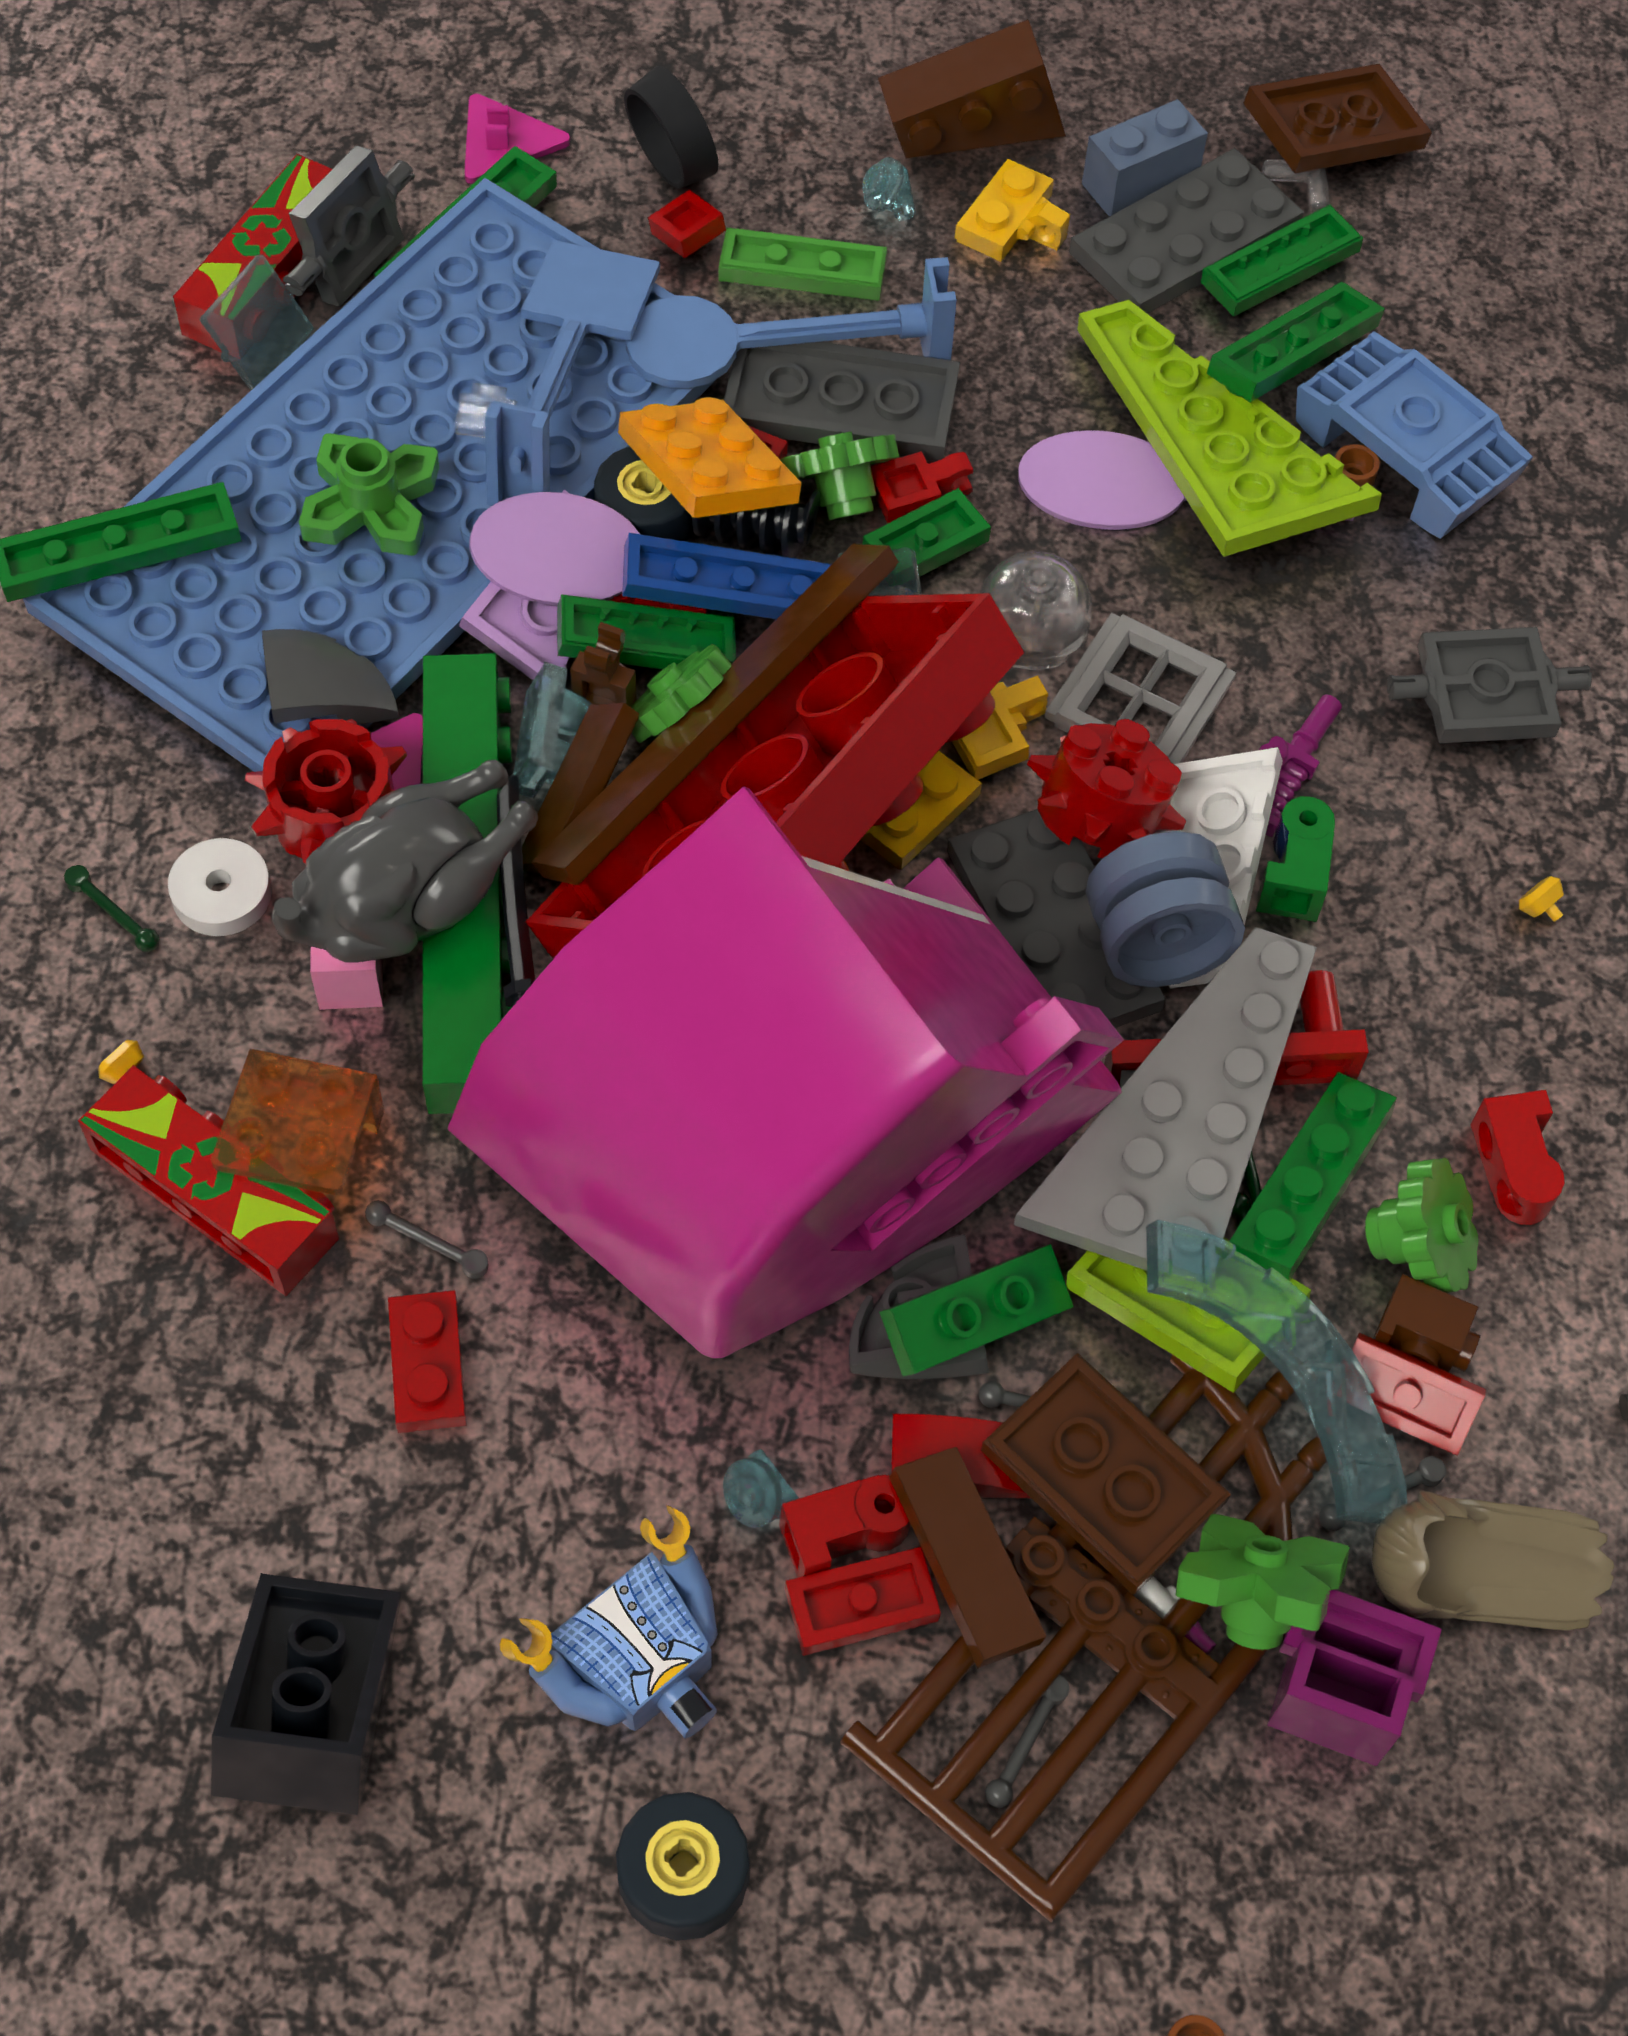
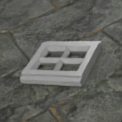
M1111 613L1047 708L1044 718L1054 722L1055 727L1067 733L1073 725H1085L1088 723L1107 724L1085 713L1102 685H1106L1132 698L1118 720H1132L1142 703L1171 717L1155 745L1168 756L1171 763H1182L1234 682L1237 672L1226 668V663L1124 614L1120 617ZM1128 646L1157 659L1140 687L1111 673ZM1167 665L1196 678L1179 706L1150 692Z

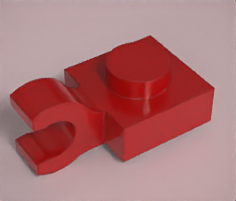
M920 451L871 466L877 494L875 497L887 524L957 488L965 496L973 492V487L967 476L973 474L974 469L966 452L953 453L939 461L928 464L923 452Z

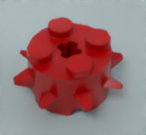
M316 719L310 721V729L299 732L291 727L282 731L283 738L281 736L274 742L265 757L263 771L248 772L245 775V781L265 791L268 806L251 826L256 836L277 835L285 851L302 858L303 863L306 864V859L327 838L333 836L342 827L348 826L354 821H359L374 802L394 791L392 775L407 757V752L402 746H378L371 739V733L365 727L357 725V722L353 719L347 721L343 719Z
M1120 719L1116 722L1115 726L1094 723L1073 725L1066 736L1060 737L1061 746L1056 755H1030L1027 765L1044 781L1042 796L1037 799V810L1045 825L1062 842L1070 845L1073 837H1076L1086 844L1100 847L1098 858H1104L1125 843L1155 834L1156 830H1183L1186 820L1170 805L1178 788L1182 772L1176 765L1171 763L1168 756L1149 741V731L1143 725L1129 719Z

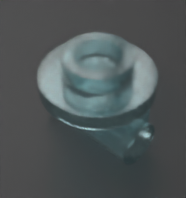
M891 157L884 158L877 164L872 165L866 172L862 183L865 205L876 212H882L887 209L894 213L896 219L901 221L911 219L915 215V206L908 170L899 161Z
M762 1449L753 1452L747 1458L731 1464L724 1476L723 1492L727 1506L733 1516L748 1527L759 1528L780 1519L782 1504L799 1499Z

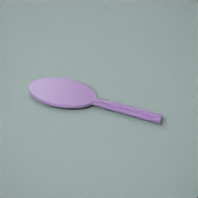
M1086 430L1054 435L1038 442L1027 450L1018 468L1019 485L1026 497L1034 505L1055 518L1083 527L1124 530L1149 526L1168 518L1180 508L1184 501H1187L1150 442L1121 433ZM1354 518L1347 519L1346 521H1353Z
M535 492L504 499L484 511L472 528L469 546L471 556L478 569L496 586L525 600L557 606L561 594L600 600H610L622 594L624 545L629 533H640L623 515L595 500L566 493Z

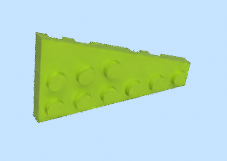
M1125 300L1079 313L1077 331L1223 557L1379 509L1382 497L1381 492L1369 483H1365L1360 487L1343 474V463L1330 453L1321 457L1300 441V430L1258 398L1250 403L1244 398L1229 392L1226 386L1206 374L1210 361L1202 355L1196 359L1192 358L1174 344L1175 334L1132 301Z

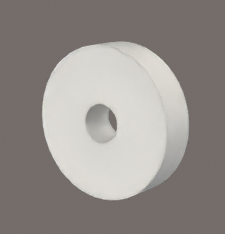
M210 839L193 845L177 858L168 876V892L176 915L188 928L204 935L227 936L249 928L263 916L271 900L272 886L264 859L254 848L234 839ZM216 884H229V886L224 890H211V888Z

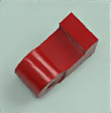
M1546 1090L1484 1098L1470 1124L1495 1203L1501 1214L1509 1221L1519 1225H1533L1541 1222L1551 1211L1565 1184L1564 1172L1559 1163L1548 1155L1542 1132L1553 1114Z
M877 1475L853 1481L782 1504L779 1527L797 1577L829 1570L832 1559L864 1548L882 1552L890 1551L901 1545L908 1535L910 1522L890 1481V1475Z

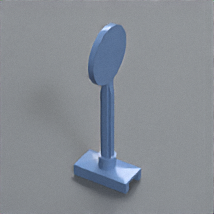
M948 257L925 259L922 303L897 305V310L736 324L731 316L720 306L697 296L674 295L654 300L644 307L631 341L626 340V352L633 368L645 379L667 388L683 389L710 384L728 371L736 358L737 351L745 348L899 335L900 339L920 337L924 357L951 360L957 300L955 291L947 292L949 277Z

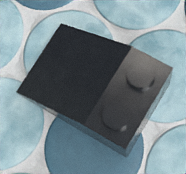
M260 1574L212 1733L211 1796L358 1815L372 1759L399 1613L401 1592Z

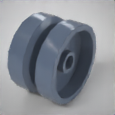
M1172 831L1150 834L1121 845L1102 858L1089 874L1086 895L1093 918L1101 931L1100 941L1107 964L1114 977L1130 985L1145 987L1180 984L1207 974L1226 962L1242 943L1245 926L1233 893L1228 888L1230 882L1215 843L1200 834Z

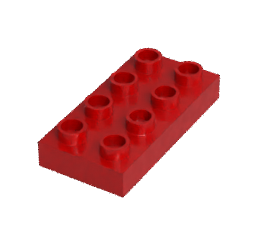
M990 593L867 596L579 885L562 882L525 921L552 959L555 958L567 943L686 840L743 786L750 788L801 856L849 871L844 858L870 828L897 818L918 800L923 791V781L918 774L940 748L947 742H952L969 735L988 720L995 708V700L990 691L1024 654L1021 645Z

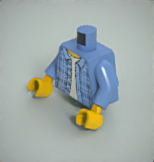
M667 1505V1511L673 1518L674 1526L671 1534L666 1538H657L656 1530L650 1520L644 1518L640 1525L641 1535L646 1542L664 1552L660 1561L651 1552L552 1633L541 1621L520 1618L519 1620L522 1625L531 1632L532 1642L529 1649L521 1653L513 1641L502 1638L500 1641V1651L503 1656L511 1661L530 1664L529 1675L565 1714L607 1727L622 1722L629 1729L636 1731L662 1711L680 1734L687 1739L700 1731L717 1712L716 1707L698 1688L695 1682L703 1677L712 1667V1650L710 1647L713 1645L718 1633L710 1584L693 1547L684 1545L690 1536L689 1520L684 1513Z

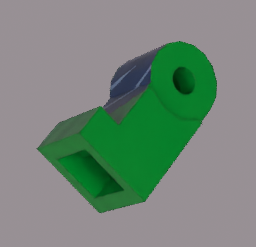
M1300 796L1292 799L1285 805L1273 840L1274 851L1280 862H1267L1258 891L1256 912L1317 922L1328 890L1335 829L1334 813L1322 800L1309 796Z

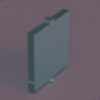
M256 255L199 318L221 349L222 360L232 364L250 390L256 387L290 356L315 329L292 297L293 294L283 284L264 255Z

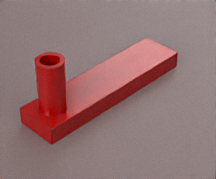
M1326 970L1310 971L1300 998L1305 1032L1289 1033L1272 1086L1331 1083L1337 1072L1357 1080L1369 1053L1365 1029L1344 1030L1334 974ZM1162 1039L1123 1040L1106 1055L1104 1065L1114 1076L1119 1086L1121 1070H1137Z

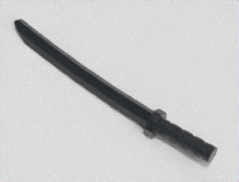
M515 775L509 777L507 785L501 787L496 795L497 826L507 816L511 807L517 801H520L519 779ZM521 838L500 864L504 924L511 983L503 987L505 1003L508 1007H513L535 981L529 926L525 922L528 919Z

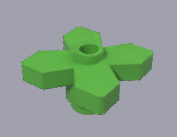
M331 433L323 435L316 462L319 475L331 487L305 498L299 519L302 539L309 542L336 545L365 525L382 552L410 556L416 555L419 550L424 524L422 513L409 501L434 491L440 467L437 449L403 444L390 453L380 442L374 439H359L358 437Z
M1212 1514L1202 1529L1199 1552H1188L1179 1566L1175 1595L1182 1599L1214 1607L1222 1606L1221 1618L1227 1624L1226 1635L1233 1642L1252 1649H1273L1282 1644L1284 1634L1290 1631L1291 1626L1310 1631H1318L1327 1614L1330 1590L1339 1589L1346 1574L1349 1546L1312 1536L1283 1541L1279 1538L1265 1535L1253 1522L1220 1514Z

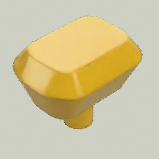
M1549 876L1541 880L1519 899V910L1533 918L1546 912L1553 922L1561 918L1563 913L1555 904L1564 896L1561 879Z
M125 1040L104 1059L98 1067L99 1079L115 1084L133 1065L137 1067L144 1059L138 1041Z

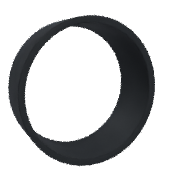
M662 66L654 67L625 91V109L633 132L653 167L667 183L674 188L680 189L715 175L719 165L718 155L710 130L689 92L668 69Z

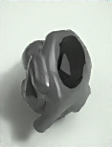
M487 760L476 769L446 781L409 785L394 790L374 802L359 821H354L350 825L342 827L311 853L306 859L307 867L292 882L293 898L283 897L275 902L272 914L273 924L279 936L283 939L324 949L332 957L347 963L365 962L409 954L418 941L453 927L478 906L490 889L495 874L505 856L524 834L536 826L539 819L537 812L529 803L517 801L499 825L483 838L474 822L458 808L461 804L482 793L507 785L509 779L507 771L497 760Z

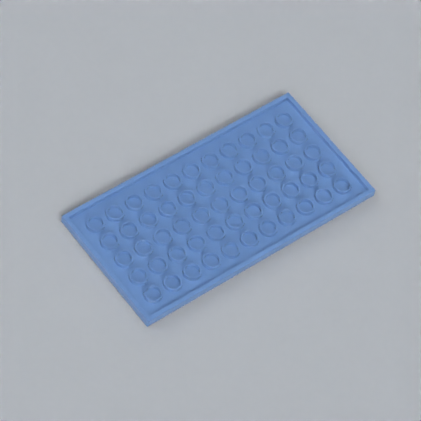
M484 178L124 506L224 482L238 524L241 542L23 598L27 612L254 772L263 771L264 759L274 742L281 736L283 738L282 731L291 727L299 732L310 729V721L316 719H337L336 714L274 723L263 650V630L295 629L319 633L336 639L337 643L349 648L359 656H365L377 667L389 684L396 700L423 673V656L441 655L465 631L459 627L462 617L491 582L476 566L469 546L470 534L475 522L484 511L491 507V505H487L485 414L491 400L521 407L527 406L561 329V326L522 318L521 309L553 240L599 248ZM655 283L645 306L654 300L674 296V294ZM587 333L549 419L550 492L562 493L563 490H566L570 494L595 500L594 480L600 465L613 453L629 447L626 441L618 434L620 412L641 410L649 404H664L667 406L690 404L713 382L690 389L661 386L645 379L633 368L626 352L625 339ZM331 433L358 437L359 439H374L380 442L390 453L403 444L437 449L440 467L434 491L409 501L422 513L424 524L419 550L416 555L410 556L382 552L365 525L336 545L309 542L302 539L299 519L305 498L331 487L319 475L316 462L323 435ZM503 495L502 500L507 499V498H510V497ZM365 723L359 725L367 729L372 723Z

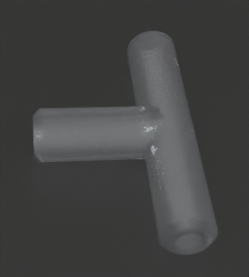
M1266 159L1263 162L1262 173L1270 181L1306 183L1310 214L1330 204L1326 168L1294 174L1285 160Z

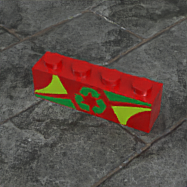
M299 154L295 155L173 295L183 336L236 360L242 356L252 343L262 338L269 322L283 306L289 305L296 296L286 288V283L283 282L284 276L297 266L302 260L303 255L302 247L289 213L332 170L331 168Z
M133 1065L78 1120L90 1150L284 1296H287L339 1240L332 1214L335 1210L333 1204L320 1190L311 1184L305 1183L300 1188L284 1176L285 1171L280 1163L264 1149L255 1147L250 1151L234 1139L235 1133L218 1115L208 1110L201 1115L188 1106L184 1094L169 1079L162 1075H157L152 1079Z

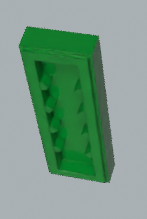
M1329 204L1203 269L1200 282L1234 317L1360 252L1364 238Z
M561 594L557 605V656L577 658L579 652H585L588 645L595 648L598 641V626L600 622L625 631V642L619 660L622 664L664 669L672 663L677 665L694 652H701L711 644L717 646L731 664L736 660L734 617Z
M1049 1244L884 1309L879 1313L903 1377L926 1370L1074 1306L1052 1245Z

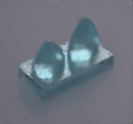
M544 662L525 693L513 774L519 779V795L533 799L544 783L552 784L570 747L568 742L558 738V734L575 736L589 705H593L581 695L565 688L567 668Z

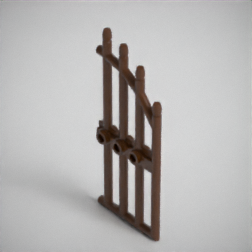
M1172 1355L1169 1362L1183 1376L1148 1418L1168 1436L1203 1395L1227 1423L1229 1428L1200 1461L1199 1465L1217 1482H1220L1242 1454H1244L1261 1499L1243 1520L1253 1522L1265 1535L1273 1536L1283 1541L1293 1539L1291 1505L1312 1481L1313 1473L1319 1472L1325 1465L1332 1451V1446L1326 1439L1316 1436L1297 1453L1298 1459L1292 1460L1280 1474L1263 1429L1281 1409V1402H1286L1295 1392L1300 1381L1299 1374L1289 1366L1283 1367L1267 1381L1266 1389H1261L1246 1406L1235 1392L1232 1393ZM1034 1516L1006 1546L1005 1550L1030 1602L1057 1623L1061 1629L933 1782L929 1781L898 1753L975 1664L962 1635L876 1735L860 1721H856L843 1736L840 1744L1052 1923L1268 1649H1252L1236 1643L1220 1664L1185 1637L1210 1605L1179 1598L1167 1614L1161 1618L1132 1595L1111 1573L1108 1572L1106 1574L1076 1550L1074 1546L1077 1541L1058 1523L1050 1529ZM1085 1646L1116 1671L1117 1675L988 1831L955 1803V1800L1082 1647ZM1140 1692L1143 1693L1175 1720L1046 1880L1014 1853L1012 1849Z

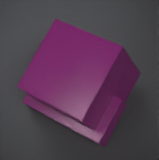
M1330 1590L1327 1614L1318 1631L1291 1626L1290 1631L1284 1634L1279 1652L1288 1655L1267 1726L1377 1766L1401 1736L1410 1701L1418 1703L1424 1695L1442 1628L1338 1590Z

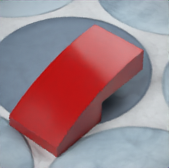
M893 1413L891 1473L895 1467L957 1447L981 1498H1030L981 1451L983 1442L1004 1422L947 1415Z

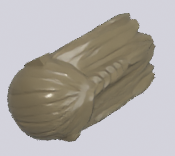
M1423 1490L1419 1491L1416 1501L1403 1504L1385 1516V1519L1380 1522L1376 1529L1372 1548L1373 1570L1379 1589L1388 1602L1411 1618H1456L1563 1631L1587 1628L1590 1618L1602 1613V1607L1595 1601V1598L1610 1589L1614 1578L1610 1574L1614 1569V1562L1599 1549L1607 1542V1534L1599 1532V1524L1593 1519L1563 1510L1475 1499L1447 1498Z

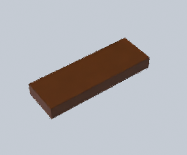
M626 703L589 705L537 814L539 818L537 824L528 832L522 845L523 870L527 873L540 874L531 861L606 788L638 721L639 713Z
M957 1447L895 1467L889 1476L890 1481L977 1668L1041 1645L1047 1637Z

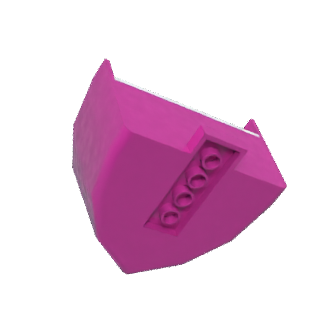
M743 786L686 840L567 943L482 1042L448 1125V1131L701 1354L713 1359L724 1358L847 1296L957 1225L1069 1138L1122 1093L1118 1082L1101 1059L1124 1039L1098 1007L1057 996L1052 998L942 858H936L902 889L801 856L750 788Z

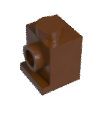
M1402 1274L1386 1305L1373 1339L1444 1371L1449 1372L1454 1367L1465 1372L1481 1336L1470 1331L1478 1306Z

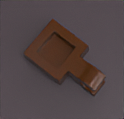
M600 622L596 647L588 645L585 652H579L570 668L573 704L588 709L589 705L624 702L631 707L637 700L636 672L626 668L619 662L625 642V631L623 629Z

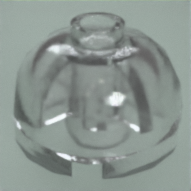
M1038 550L1019 552L994 566L983 581L979 594L990 593L1024 651V654L1012 667L1034 671L1059 667L1068 661L1069 654L1076 651L1079 647L1082 649L1086 644L1093 611L1092 596L1087 581L1070 561L1051 552Z

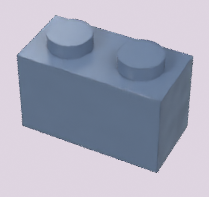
M1178 99L1089 136L1082 185L1107 215L1111 216L1199 168L1202 165L1208 133Z

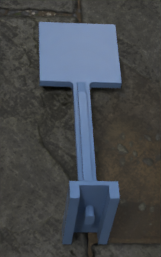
M557 240L552 241L521 311L522 318L558 325L561 326V329L527 406L521 407L491 400L486 411L487 505L493 506L500 502L503 495L513 497L526 493L550 492L549 419L587 333H596L631 341L660 272L659 261Z

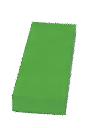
M727 227L718 267V281L880 301L887 247Z

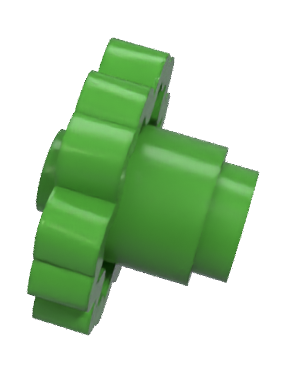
M845 432L819 438L820 448L780 459L799 480L815 479L816 488L820 491V507H826L829 520L874 511L871 497L877 494L871 465L899 458L895 434L853 440L852 432Z
M711 644L701 652H694L677 665L676 663L668 665L647 684L648 689L631 706V708L639 713L638 721L631 733L639 743L651 735L653 737L659 735L667 727L678 722L690 708L703 701L724 679L723 675L731 668V663L721 650L714 644Z
M1447 1158L1410 1162L1407 1167V1180H1401L1398 1184V1198L1386 1199L1381 1203L1380 1207L1371 1208L1367 1213L1365 1232L1367 1243L1373 1256L1378 1260L1388 1259L1395 1265L1408 1263L1414 1280H1423L1425 1284L1443 1292L1450 1293L1466 1290L1469 1284L1468 1271H1474L1477 1268L1479 1239L1477 1230L1471 1221L1473 1201L1462 1174L1452 1172Z

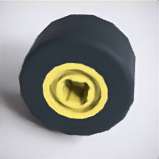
M630 446L613 453L600 465L594 480L595 501L623 515L641 535L687 541L693 535L692 516Z
M692 1792L660 1796L642 1806L623 1829L616 1851L620 1895L631 1916L652 1934L676 1941L703 1938L725 1926L743 1903L750 1879L747 1838L736 1817L715 1799Z

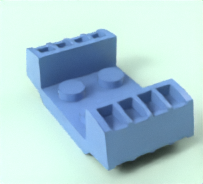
M1375 331L1370 333L1359 344L1351 347L1341 357H1337L1326 368L1318 371L1311 379L1297 387L1296 422L1323 448L1345 431H1348L1419 489L1410 519L1439 539L1515 482L1533 458L1504 429L1496 412L1416 349L1403 350Z

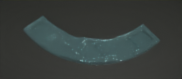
M1156 1220L1147 1225V1292L1172 1297L1220 1318L1256 1345L1279 1369L1309 1414L1321 1441L1333 1484L1337 1519L1380 1524L1393 1509L1403 1504H1408L1405 1479L1394 1436L1392 1433L1386 1434L1381 1417L1370 1395L1375 1392V1389L1352 1349L1317 1306L1281 1273L1272 1267L1267 1270L1245 1255L1235 1251V1245L1222 1238L1189 1226L1162 1220Z

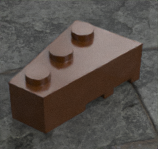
M1028 19L878 78L893 127L906 159L1066 136L1047 71Z

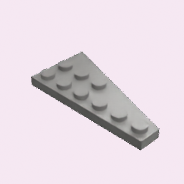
M1255 927L1122 1086V1093L1102 1110L1016 1213L1014 1225L1206 1291L1317 947Z

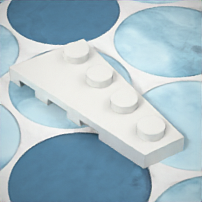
M1278 747L1174 764L1180 769L1182 775L1170 805L1186 820L1183 830H1160V833L1180 831L1200 834L1215 843L1230 882L1228 888L1231 889L1237 902L1244 926L1283 762ZM1226 962L1205 975L1180 984L1169 985L1171 989L1207 984Z

